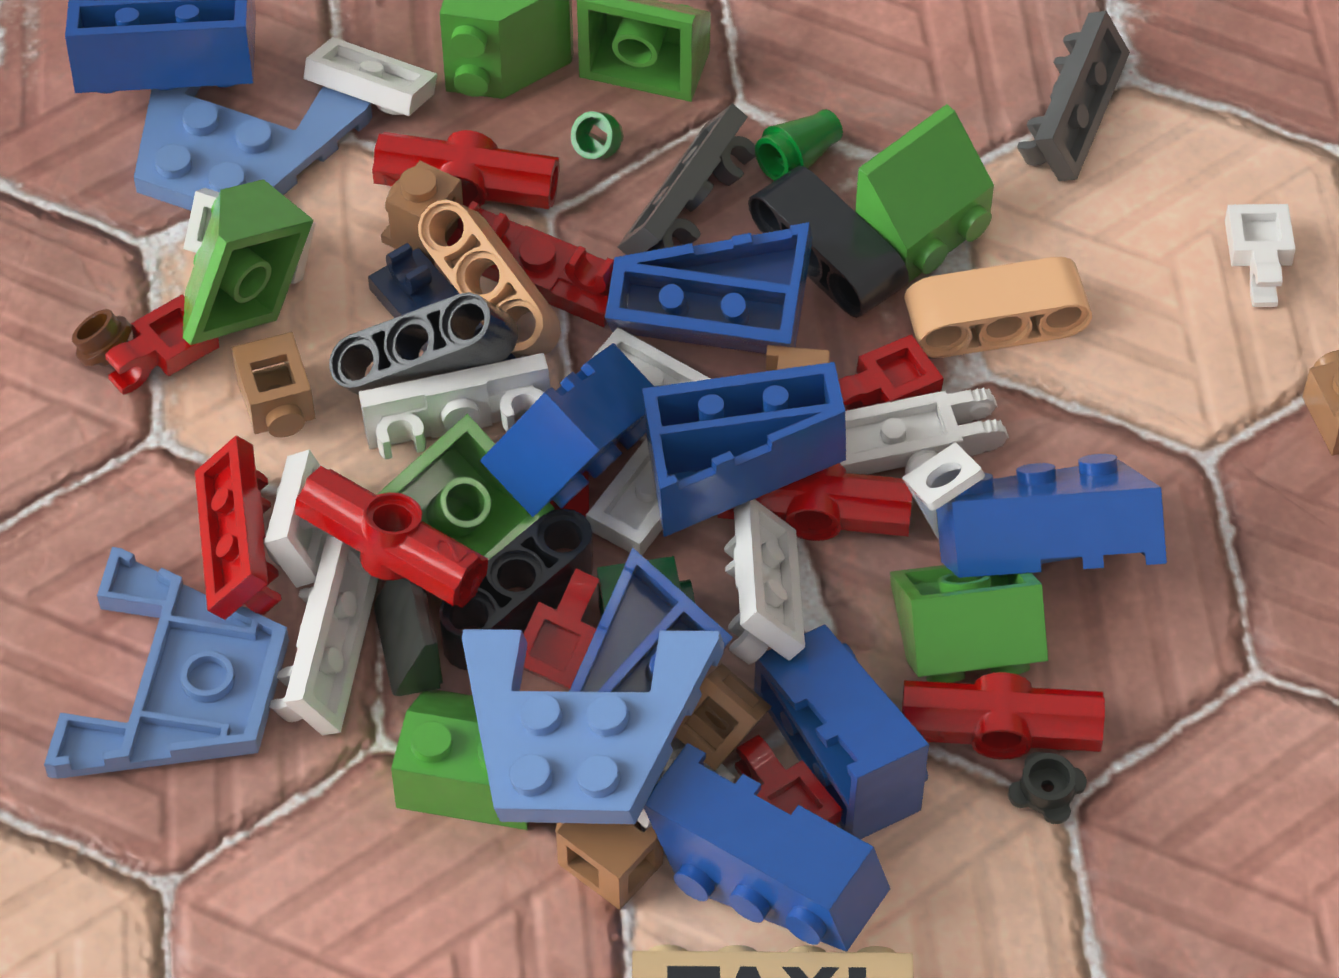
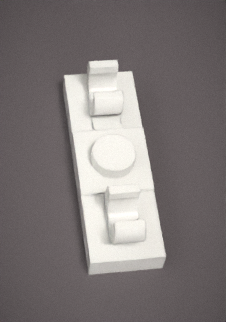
M544 353L359 391L369 449L378 448L380 455L385 460L391 459V445L413 440L417 453L424 452L426 449L425 437L431 436L432 439L443 436L466 414L480 428L493 426L492 423L502 421L503 428L508 431L515 424L514 418L521 417L545 391L550 389L549 370Z
M753 499L734 508L735 536L724 547V552L734 559L725 567V572L735 578L736 588L739 592L740 613L728 625V630L739 637L729 646V651L749 665L756 662L766 652L768 647L790 661L805 648L796 530L757 500Z
M332 535L326 537L314 586L303 588L299 591L298 596L307 605L296 644L298 649L294 665L281 669L277 675V678L288 687L285 698L271 700L269 706L287 722H296L304 719L322 736L341 732L379 579L371 576L363 569L360 562L361 552Z

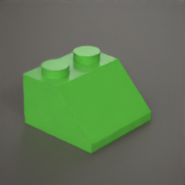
M443 0L440 10L445 88L447 92L462 93L472 97L484 96L504 99L572 62L574 54L572 0Z
M577 0L580 78L692 102L710 52V11L659 0Z
M946 104L858 168L855 212L899 253L908 270L909 282L921 273L929 274L936 270L945 260L947 254L965 240L971 242L980 237L992 219L991 206L994 184L954 109Z
M264 179L221 189L212 205L211 218L201 247L194 256V267L185 290L183 339L190 345L278 319L314 220Z
M468 414L378 493H401L411 497L420 505L423 522L488 558V560L541 516L555 509L549 503L532 517L480 462L482 457L495 443Z
M945 565L890 572L891 588L906 659L917 677L926 676L928 682L951 683L964 679L966 677L965 671L990 668L991 673L1007 672L1021 674L1030 670V663L1048 661L1042 584L1032 573L958 578Z
M442 690L422 692L406 711L391 767L396 808L527 830L529 822H500L494 810L473 695Z

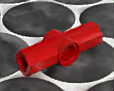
M472 130L454 132L448 137L447 141L390 132L379 133L374 149L372 168L374 184L393 186L400 179L404 171L415 167L419 161H422L461 179L463 205L466 207L472 201L479 203V207L485 204V200L548 210L554 205L560 172L559 157L499 149L491 138Z
M838 463L755 498V500L796 530V537L800 539L824 541L837 536L840 530L909 537L913 496L902 478L847 473L846 469ZM734 508L718 514L717 518L734 520Z
M320 466L307 477L301 493L296 498L295 515L361 552L360 562L362 567L373 577L392 581L406 578L452 606L458 605L463 608L476 595L480 583L487 575L488 558L423 522L419 503L407 495L392 492L376 495L334 470Z
M997 672L981 676L974 684L904 680L902 713L927 742L971 744L973 749L982 756L1005 760L1022 757L1031 748L1101 752L1105 721V698L1102 691L1032 688L1031 682L1025 677L1013 673Z

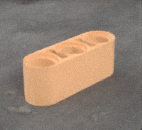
M450 200L437 201L429 205L421 214L418 224L419 237L426 250L458 293L470 292L480 295L507 312L515 320L516 324L522 315L532 312L536 322L534 333L524 342L517 340L512 352L524 356L539 353L546 355L551 352L557 345L561 334L560 321L554 310L486 219L477 211ZM461 217L464 223L462 237L454 245L447 246L445 241L446 228L452 220ZM496 264L500 274L498 285L493 291L483 294L480 288L481 275L486 268Z
M1049 257L930 276L912 284L904 296L916 340L926 355L931 358H945L1062 339L1083 331L1092 320V312L1076 263L1066 257Z

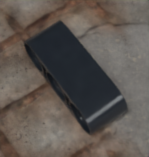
M799 165L749 197L748 206L750 214L762 233L790 229L791 225L810 222L813 241L807 276L850 316L855 318L861 317L907 286L909 282L908 270L899 253L808 168Z
M470 292L462 293L348 335L334 347L329 359V370L333 379L340 386L359 395V391L500 362L507 358L514 350L518 340V327L515 320L507 312L485 298ZM484 320L482 330L474 337L476 327ZM429 341L426 351L419 357L421 347ZM373 362L371 371L365 376L367 367Z
M565 508L551 510L544 514L488 560L487 575L480 583L476 595L463 608L458 605L452 606L446 601H442L439 610L444 656L450 664L459 669L468 670L462 642L463 631L460 629L476 626L480 627V629L522 630L524 634L538 602L554 609L558 608L576 568L592 575V529L586 517L575 510ZM562 548L572 549V551L564 553L556 552L555 550ZM514 587L527 588L519 592L508 591V589Z

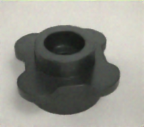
M1034 752L1026 757L1020 781L1013 782L1010 785L1008 797L1015 807H1029L1042 813L1047 822L1061 824L1069 819L1071 813L1069 805L1076 794L1084 792L1087 779L1083 771L1073 767L1063 756L1055 753ZM1049 784L1054 789L1051 792H1045L1041 786Z

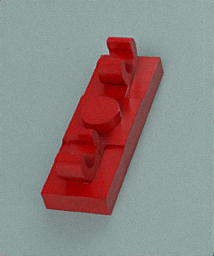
M474 201L469 204L468 208L477 211L486 219L549 305L605 328L607 325L605 313L614 265L613 259L607 257L604 260L587 253L586 248L582 246L577 247L527 225H520L509 220L507 215L503 213L496 215L480 208L479 203ZM461 217L458 220V227L447 241V246L454 245L462 237L464 223ZM494 264L486 268L481 276L498 283L500 274L497 265Z
M236 435L195 471L207 611L224 620L244 604L253 612L265 615L282 600L281 594L267 587L279 576L278 569L267 562L265 557L264 538L266 536L263 514L271 508V502L261 497V490L269 484L268 478L256 470L253 444Z

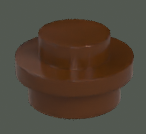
M103 309L90 315L76 328L72 335V342L77 347V358L85 366L96 364L101 366L109 365L110 363L106 360L105 354L116 345L128 342L132 332L131 324L125 317L115 316L109 309Z

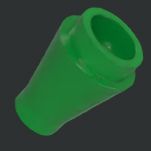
M823 109L814 115L766 128L763 131L762 137L755 145V156L760 168L774 181L799 165L809 169L833 144L842 139L843 128L841 122L832 111Z

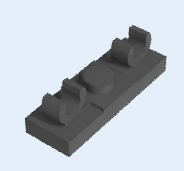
M1107 11L1088 13L1081 32L1071 33L1064 37L1063 43L1070 55L1056 57L1053 62L1060 75L1053 86L1050 96L1051 102L1045 116L1028 120L1027 127L1034 140L1019 142L1017 145V149L1028 165L1035 166L1048 162L1058 181L1077 180L1130 53Z
M733 103L706 123L617 246L623 253L630 255L646 252L651 247L652 250L674 247L672 237L677 238L683 245L691 244L700 237L701 233L695 224L687 219L677 218V216L684 207L692 212L709 195L714 187V184L708 180L712 172L721 183L728 186L742 177L744 172L734 165L730 155L735 156L744 165L756 157L754 143L745 137L735 136L748 116Z

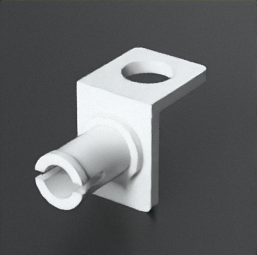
M955 442L939 453L934 450H922L914 453L906 464V475L902 479L936 537L939 539L936 509L982 480L985 474L981 467Z

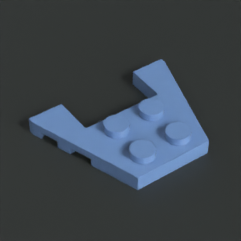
M183 87L172 90L151 89L134 173L136 192L190 211L192 210L195 191L203 188L220 192L221 189L264 179L284 195L297 184V175L315 160L324 162L338 150L337 141L353 128L360 131L369 124L372 119L371 103L322 87L298 128L292 130L196 98L195 95L200 87Z
M112 547L97 593L100 609L160 619L129 721L124 723L60 713L44 763L47 776L60 779L258 753L271 709L269 707L270 702L274 698L279 680L277 675L282 669L289 643L287 627L243 606L224 620L207 611L206 595L184 585L181 576L164 568L157 572L136 562L133 553L122 548Z
M463 629V648L492 801L500 822L636 824L673 752L671 742L685 716L692 715L702 696L700 686L711 665L717 667L723 655L724 642L720 631L660 630L650 692L520 691L528 645L522 630Z

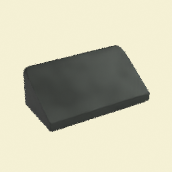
M406 578L394 581L387 580L375 601L374 611L391 691L394 696H404L441 689L440 684H443L438 642L426 590Z

